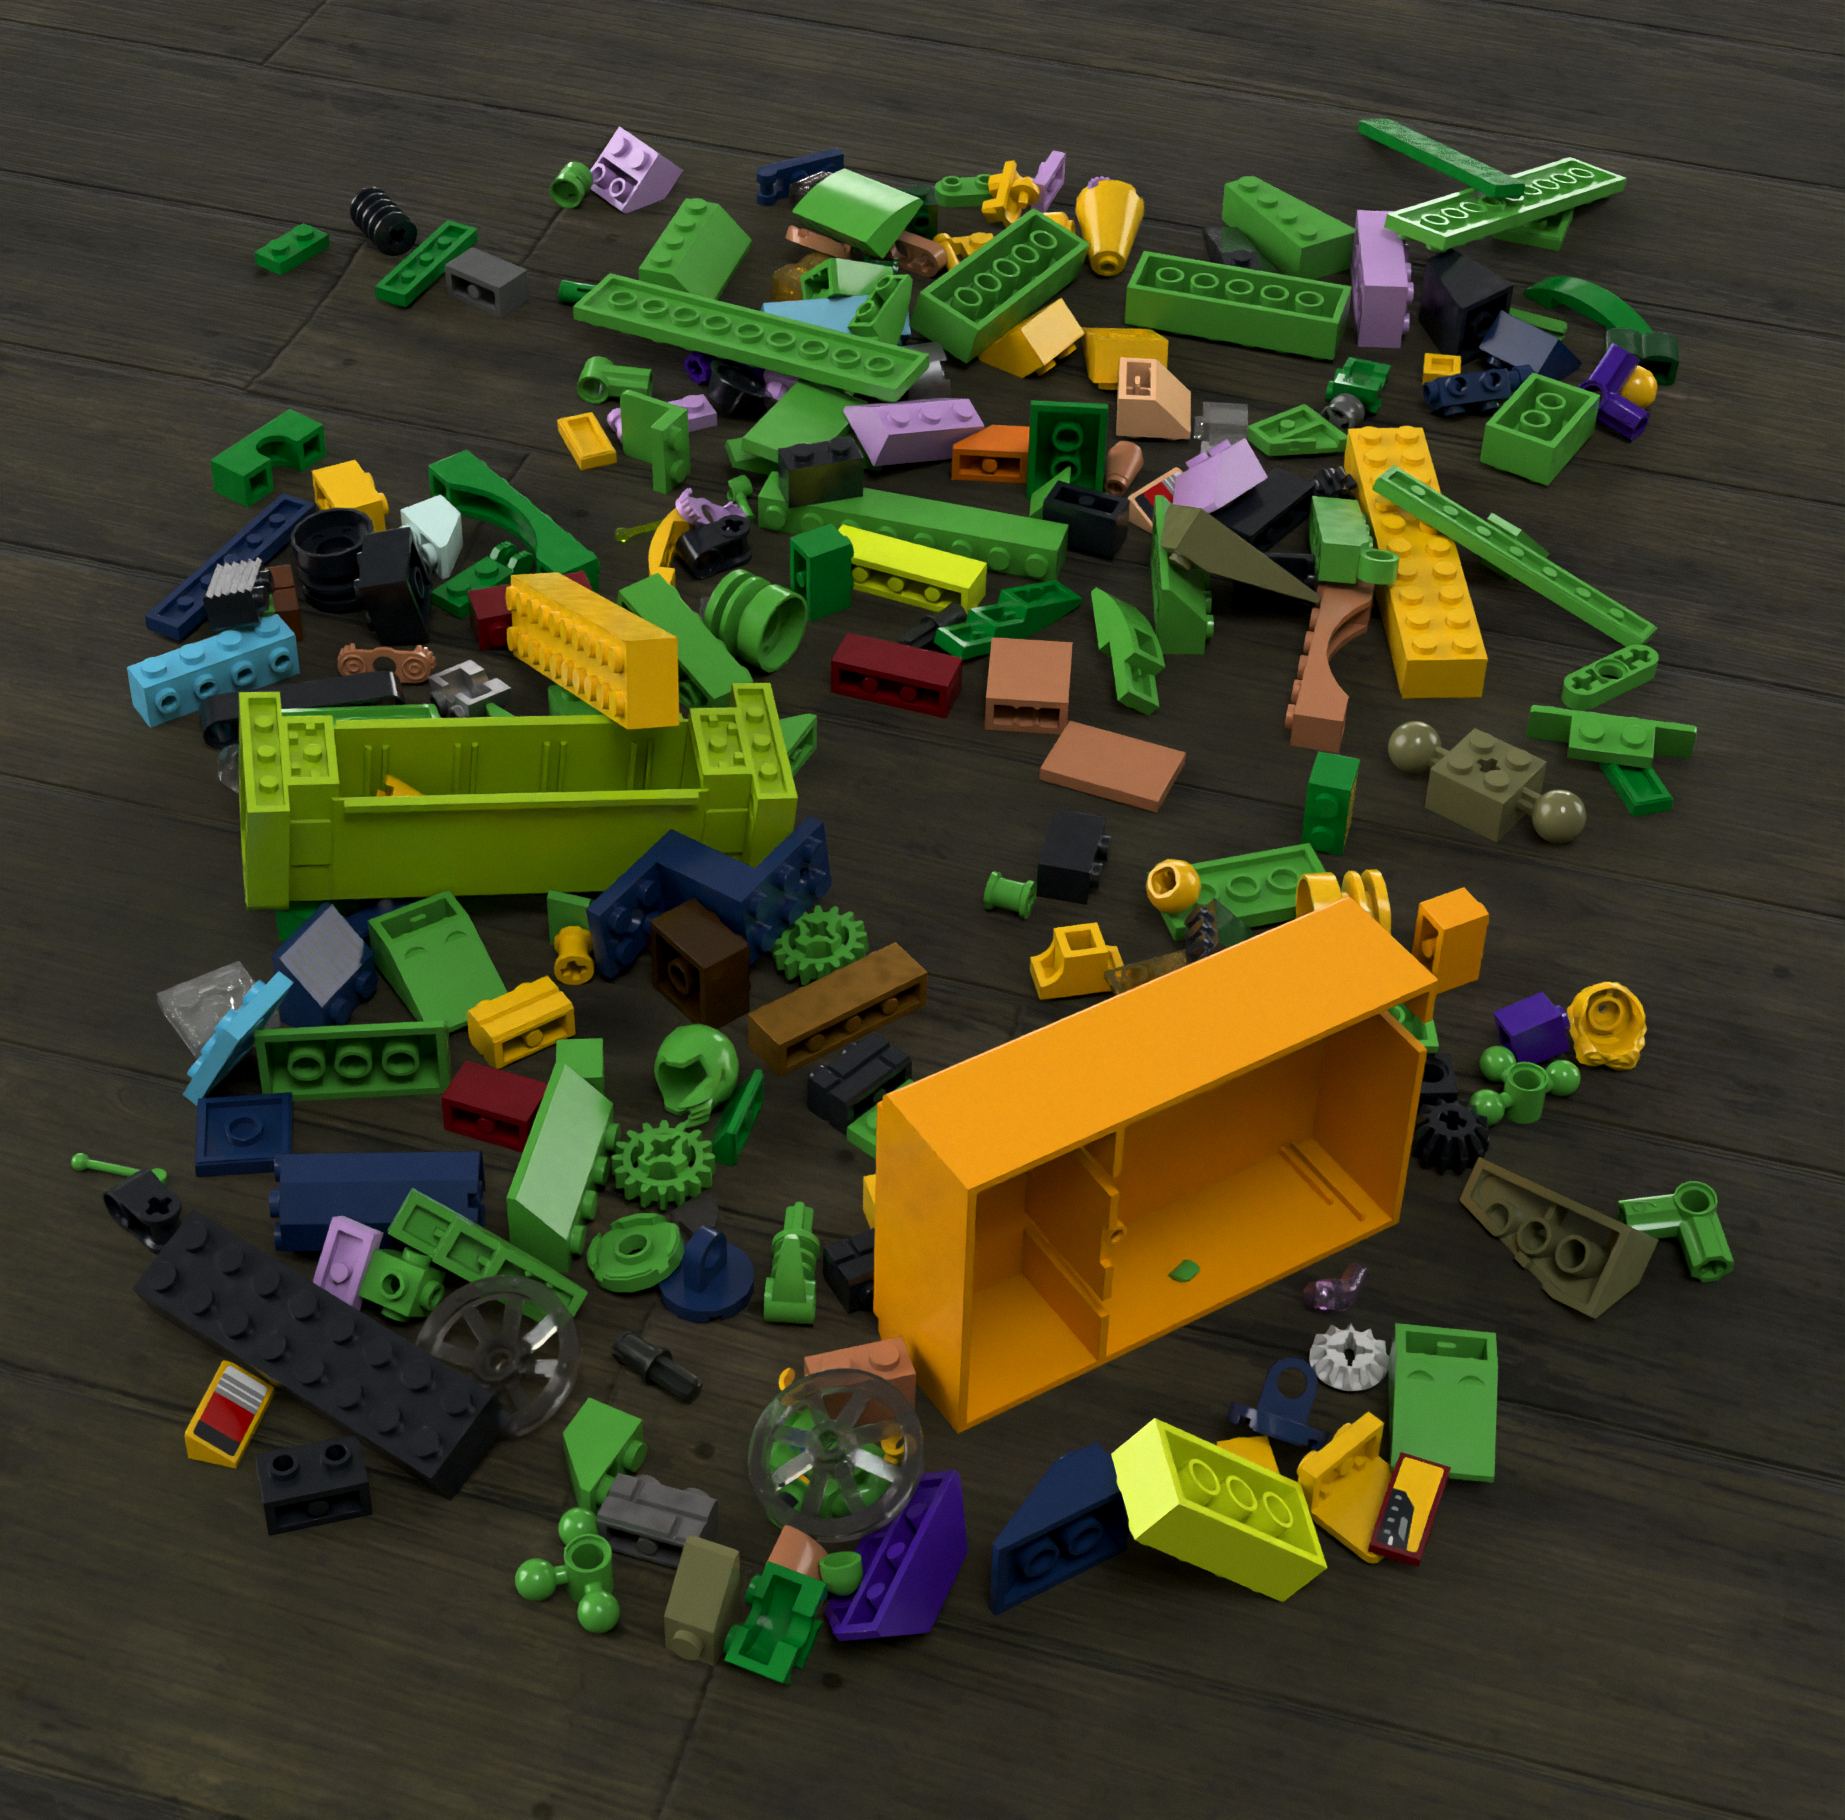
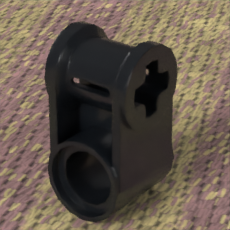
M729 515L699 528L690 529L678 538L675 544L676 554L691 572L700 579H707L731 568L744 566L751 561L753 556L752 548L748 545L747 535L750 533L749 520L743 516Z
M148 1168L139 1170L103 1193V1201L114 1221L123 1229H127L154 1254L158 1255L183 1223L179 1216L182 1211L180 1198L167 1188Z

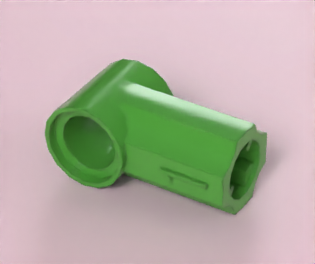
M594 356L586 361L576 389L581 399L591 404H600L607 398L620 399V395L626 390L652 397L654 373L652 369L617 366L605 357Z

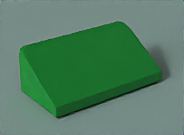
M755 1069L737 1087L726 1103L710 1137L712 1154H715V1163L732 1167L734 1164H737L764 1105V1074H762L760 1069Z

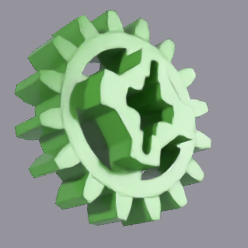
M820 905L815 906L814 913L808 914L805 911L796 920L794 925L787 928L777 938L772 947L776 969L778 971L785 970V976L788 980L800 976L801 985H807L811 979L819 980L837 969L852 964L866 957L865 952L869 951L867 932L864 930L862 920L855 921L854 913L851 911L842 916L839 915V908L837 906L831 908L829 912H823Z
M662 1120L660 1127L655 1129L647 1122L642 1123V1133L638 1134L635 1131L628 1130L626 1132L627 1142H616V1155H612V1175L615 1177V1187L617 1189L624 1188L627 1200L640 1196L641 1207L646 1208L652 1201L658 1202L660 1210H665L669 1201H675L679 1207H684L686 1196L689 1195L692 1198L700 1199L702 1197L701 1187L710 1188L712 1186V1174H715V1154H712V1143L710 1140L702 1141V1131L699 1129L687 1133L686 1123L684 1122L678 1124L676 1128H669L667 1120ZM637 1161L638 1167L634 1168L633 1165ZM691 1161L694 1162L692 1168L689 1167V1162Z

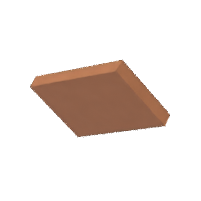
M1069 721L1042 764L1039 780L1157 813L1185 765L1186 752Z

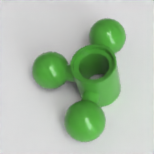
M1492 1046L1482 1053L1479 1067L1481 1073L1488 1080L1505 1083L1503 1093L1498 1094L1490 1089L1479 1090L1471 1096L1468 1106L1476 1105L1477 1114L1487 1117L1488 1126L1498 1123L1503 1115L1515 1123H1533L1542 1115L1546 1093L1551 1092L1556 1096L1571 1095L1580 1085V1072L1576 1065L1567 1060L1554 1061L1548 1065L1546 1070L1531 1062L1516 1063L1514 1054L1508 1048Z
M575 1507L563 1514L558 1525L559 1536L566 1545L564 1549V1565L553 1567L550 1562L544 1559H529L518 1568L515 1575V1585L519 1594L525 1599L542 1601L553 1594L557 1585L566 1584L569 1597L576 1603H579L577 1616L582 1627L591 1633H606L614 1628L620 1617L619 1603L611 1594L614 1588L612 1549L608 1541L598 1534L596 1514L590 1509Z

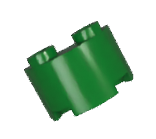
M1349 357L1343 369L1337 368L1334 381H1329L1325 402L1330 403L1340 393H1349L1361 401L1365 412L1377 414L1383 403V399L1377 398V395L1383 391L1385 383H1388L1392 365Z
M768 1561L762 1575L756 1574L749 1584L745 1603L752 1606L743 1625L735 1623L730 1628L723 1648L724 1654H727L724 1660L789 1685L791 1683L792 1674L790 1673L793 1666L803 1669L815 1646L823 1621L814 1617L821 1601L828 1597L827 1584Z

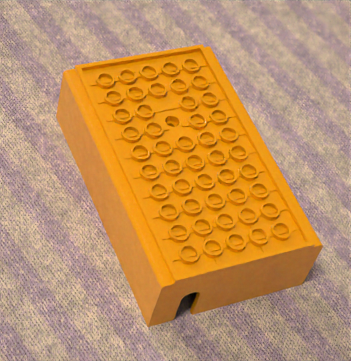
M1345 897L883 1095V1101L877 1103L873 1313L878 1318V1331L881 1339L887 1340L902 1336L916 1372V1383L956 1433L959 1434L1398 1224L1427 1048L1387 1010L1403 1003L1424 1024L1432 1021L1439 980L1351 897ZM1187 1259L1195 1262L1200 1268V1271L1191 1280L1185 1282L1167 1276L1183 1260Z

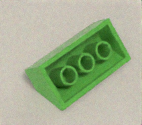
M686 198L639 267V281L718 300L752 247V239L719 204L706 202L700 198Z
M1155 495L1150 551L1155 634L1163 654L1204 655L1206 639H1213L1214 616L1210 615L1212 594L1211 591H1208L1210 574L1195 569H1190L1189 572H1186L1169 561L1171 554L1160 545L1166 512L1172 503L1163 495Z
M445 1020L254 1030L263 1094L292 1092L293 1101L443 1094L451 1083V1049L448 1022Z
M555 1063L506 1197L510 1243L553 1270L569 1273L575 1254L582 1255L586 1242L585 1223L587 1219L593 1220L595 1218L598 1206L597 1188L598 1185H605L607 1182L610 1168L608 1155L610 1151L616 1152L615 1144L617 1141H620L621 1125L614 1123L613 1103L565 1063Z

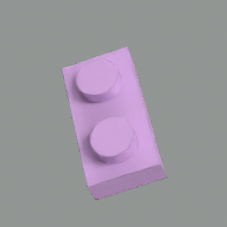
M1052 151L1046 162L1040 164L1035 179L1032 178L1033 183L1040 189L1038 201L1031 205V209L1035 208L1041 213L1046 212L1064 184L1066 153Z
M345 1216L332 1217L313 1283L360 1311L363 1297L358 1294L374 1250L379 1249L384 1233Z

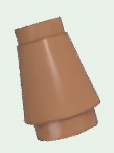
M1121 441L1108 451L1104 485L1107 493L1123 496L1143 467L1144 458L1142 450L1135 443Z

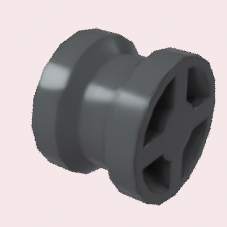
M1340 393L1332 399L1330 404L1319 415L1347 435L1348 429H1354L1363 421L1365 410L1361 401L1354 395Z

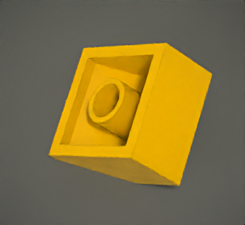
M1059 298L1018 323L977 355L981 362L1020 378H1024L1034 371L1040 376L1056 365L1053 358L1057 357L1058 360H1061L1076 350L1074 342L1085 333L1063 299Z

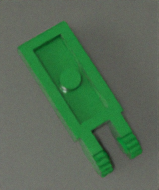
M509 541L502 542L501 545L498 544L493 548L489 557L486 556L434 589L432 592V603L463 619L469 615L467 591L511 584V575L528 574L531 571L535 560L534 556L524 550L517 554V546Z

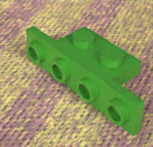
M1539 705L1531 706L1526 730V737L1568 743L1567 758L1651 769L1653 754L1686 759L1691 758L1697 736V727L1693 725Z

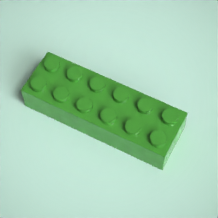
M1033 208L922 290L918 296L909 326L922 334L926 339L933 342L939 341L943 349L967 364L1079 276L1090 244Z
M1144 251L1127 286L1124 324L1135 325L1141 329L1169 331L1175 335L1203 337L1209 341L1232 342L1248 348H1266L1282 354L1306 355L1316 360H1334L1348 324L1352 286Z

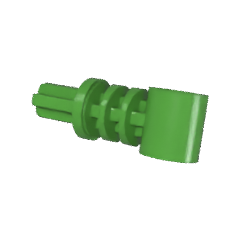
M796 1202L795 1206L786 1208L784 1229L773 1238L771 1277L766 1278L764 1322L814 1325L817 1292L815 1270L821 1245L819 1239L812 1234L814 1211L812 1208L806 1207L804 1202Z

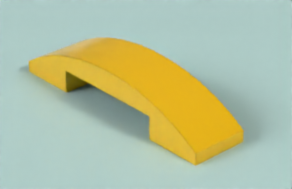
M677 508L672 510L657 528L651 541L648 558L649 577L659 573L669 585L675 588V568H670L674 553L676 552L675 544L684 532L697 528L696 525L685 521Z

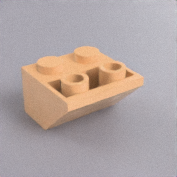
M1120 357L1116 436H1127L1133 439L1150 437L1164 438L1171 441L1178 439L1190 440L1191 392L1157 359Z

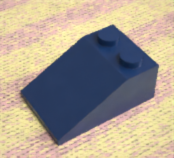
M1098 1441L1081 1450H1072L1054 1462L994 1541L990 1610L995 1616L1127 1551L1129 1534L1128 1514L1122 1493L1117 1485V1474L1113 1459Z

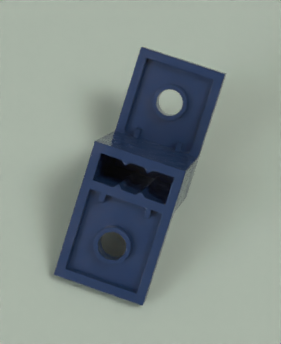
M809 815L756 868L670 829L586 908L598 972L613 979L625 966L631 964L637 954L651 942L650 920L692 898L696 899L708 911L711 910L716 913L726 927L746 940L750 948L749 965H752L764 952L769 951L774 946L777 938L787 928L794 925L796 920L818 898L825 896L832 885L824 822Z

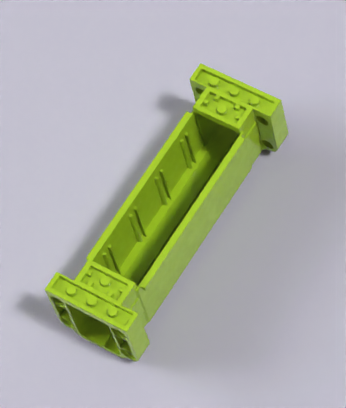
M732 683L728 708H689L688 719H683L682 713H679V726L627 730L606 715L336 720V726H333L332 715L282 716L280 692H239V805L244 892L247 911L289 910V901L430 897L449 890L453 896L548 893L549 889L563 893L604 892L670 829L753 868H756L794 829L798 796L770 683ZM387 774L400 779L425 795L375 797L378 789L387 792L389 786L382 781Z

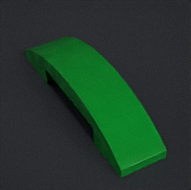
M1566 276L1548 277L1524 290V297L1549 310L1564 304L1607 327L1606 330L1628 328L1641 334L1653 332L1643 318L1622 299L1608 290L1582 279Z

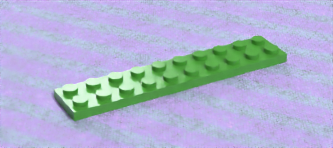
M1569 157L1511 175V177L1526 183L1525 194L1522 197L1495 199L1474 188H1469L1388 213L1384 228L1397 232L1396 236L1403 240H1417L1425 243L1426 248L1431 251L1446 252L1449 248L1464 246L1467 242L1473 240H1482L1486 236L1495 233L1500 234L1504 230L1521 227L1522 224L1539 221L1540 218L1549 215L1554 216L1564 210H1573L1576 206L1582 204H1591L1592 201L1600 198H1609L1610 195L1624 191L1627 178Z
M609 273L573 306L575 320L589 323L595 327H606L626 335H636L651 339L657 343H667L683 347L687 351L706 353L718 359L733 360L753 368H763L779 372L783 376H794L810 380L818 385L825 384L844 389L849 393H860L875 397L884 402L896 403L930 367L929 354L612 273Z

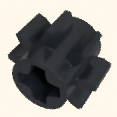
M1338 466L1336 469L1323 468L1315 475L1314 479L1310 480L1311 483L1315 484L1314 496L1356 500L1351 490L1355 489L1358 485L1351 474L1345 473L1342 466Z

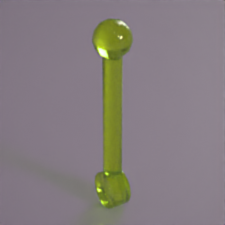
M663 520L630 529L619 527L614 533L615 539L619 542H625L630 536L656 530Z

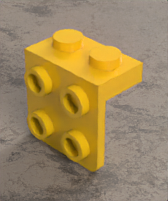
M1368 1411L1353 1424H1344L1336 1432L1332 1441L1320 1451L1313 1450L1309 1452L1300 1462L1297 1468L1298 1483L1302 1486L1312 1520L1364 1561L1374 1564L1385 1557L1369 1552L1368 1548L1393 1473L1390 1472V1464L1379 1457L1384 1423Z

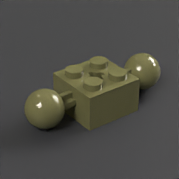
M1410 721L1403 723L1390 736L1388 742L1389 757L1399 770L1409 774H1420L1430 770L1425 808L1496 843L1526 814L1532 816V824L1538 835L1551 843L1562 844L1570 842L1578 837L1585 827L1587 819L1586 808L1577 795L1563 789L1551 790L1541 795L1547 765L1546 761L1499 740L1491 734L1474 728L1450 751L1442 748L1438 733L1433 727L1424 722Z

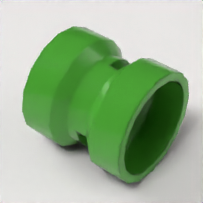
M579 162L566 164L550 185L549 191L553 201L563 208L572 209L577 207L584 198V195L593 186L594 180L591 171Z

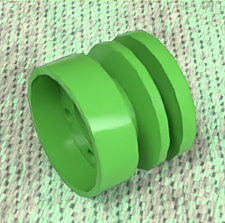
M739 569L725 576L715 588L706 606L703 622L716 639L723 641L731 656H740L741 660L770 673L779 670L788 663L796 652L805 632L808 620V606L805 598L800 594L778 584L771 585L764 578Z

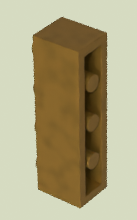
M895 942L749 1013L748 1047L781 1078L927 1005L928 972Z

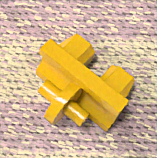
M1015 160L1005 162L1003 173L990 176L988 182L989 191L993 198L996 199L984 201L981 209L988 223L1003 221L1006 228L1020 218L1022 209H1025L1028 205L1035 204L1040 195V189L1033 183L1031 177L1023 178L1017 173Z

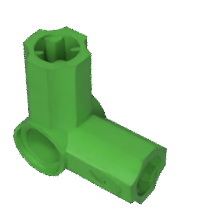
M1689 1181L1678 1186L1674 1194L1618 1201V1221L1656 1239L1674 1237L1680 1242L1691 1277L1700 1279L1702 1283L1719 1281L1722 1276L1733 1270L1734 1261L1716 1213L1717 1195L1707 1184L1699 1181Z

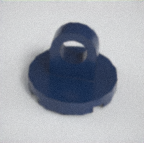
M704 1225L694 1233L689 1242L684 1243L685 1252L680 1265L668 1278L658 1283V1291L662 1303L666 1309L677 1317L696 1323L710 1322L709 1317L722 1315V1320L735 1316L748 1305L754 1293V1266L745 1252L735 1245L727 1243L724 1233Z
M1294 1357L1279 1359L1271 1365L1266 1374L1256 1408L1231 1401L1226 1417L1228 1422L1240 1425L1242 1416L1246 1417L1244 1423L1249 1424V1428H1252L1253 1431L1294 1445L1301 1446L1303 1444L1307 1446L1309 1439H1312L1309 1448L1317 1452L1326 1446L1330 1434L1306 1425L1317 1392L1318 1380L1315 1371L1309 1363ZM1287 1368H1297L1305 1376L1306 1387L1303 1393L1297 1397H1285L1278 1390L1277 1378Z

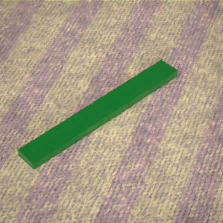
M1391 119L1359 120L1358 131L1361 134L1496 199L1522 197L1525 194L1526 183Z

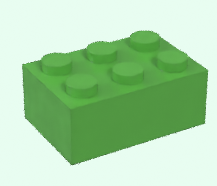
M1532 372L1485 424L1480 462L1493 466L1497 470L1507 471L1525 477L1531 482L1542 483L1548 486L1594 433L1601 395Z

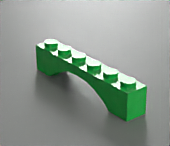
M464 450L428 465L432 498L442 495L461 513V516L489 522L507 530L520 539L532 552L536 560L537 574L555 572L568 574L584 571L593 592L599 590L598 573L600 572V563L597 556L575 540L571 533L564 531L549 515L544 514L534 506L526 496H522L511 487L504 478L499 477L488 468L484 461H480L468 450Z

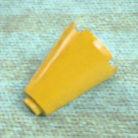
M1119 180L1098 181V186L1089 190L1087 186L1081 191L1076 200L1075 212L1083 240L1090 244L1087 254L1091 268L1099 275L1114 276L1122 272L1126 265L1143 219L1144 201L1142 197L1140 199L1136 194V189L1132 185Z

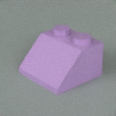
M1246 438L1232 445L1226 439L1208 450L1210 457L1204 451L1185 462L1189 469L1176 476L1173 504L1202 508L1210 514L1268 477Z

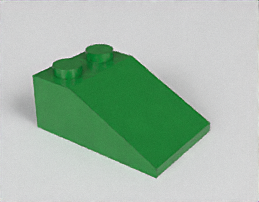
M1031 400L1026 500H1031L1032 493L1067 467H1071L1070 484L1103 492L1108 404Z

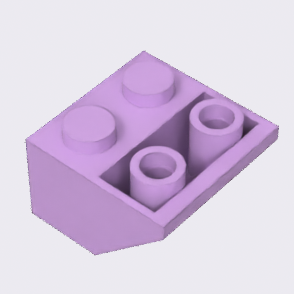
M619 126L590 170L594 180L593 186L590 189L627 214L665 199L683 170Z

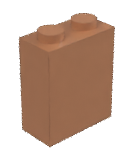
M992 637L986 692L985 730L1061 735L1067 726L1073 642Z

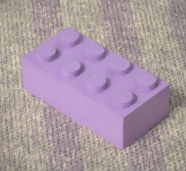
M1357 210L1350 266L1357 347L1400 348L1402 334L1408 335L1410 315L1406 311L1407 304H1412L1414 294V284L1410 282L1411 263H1408L1409 244H1406V240L1397 237V232L1384 228L1387 214L1393 211Z

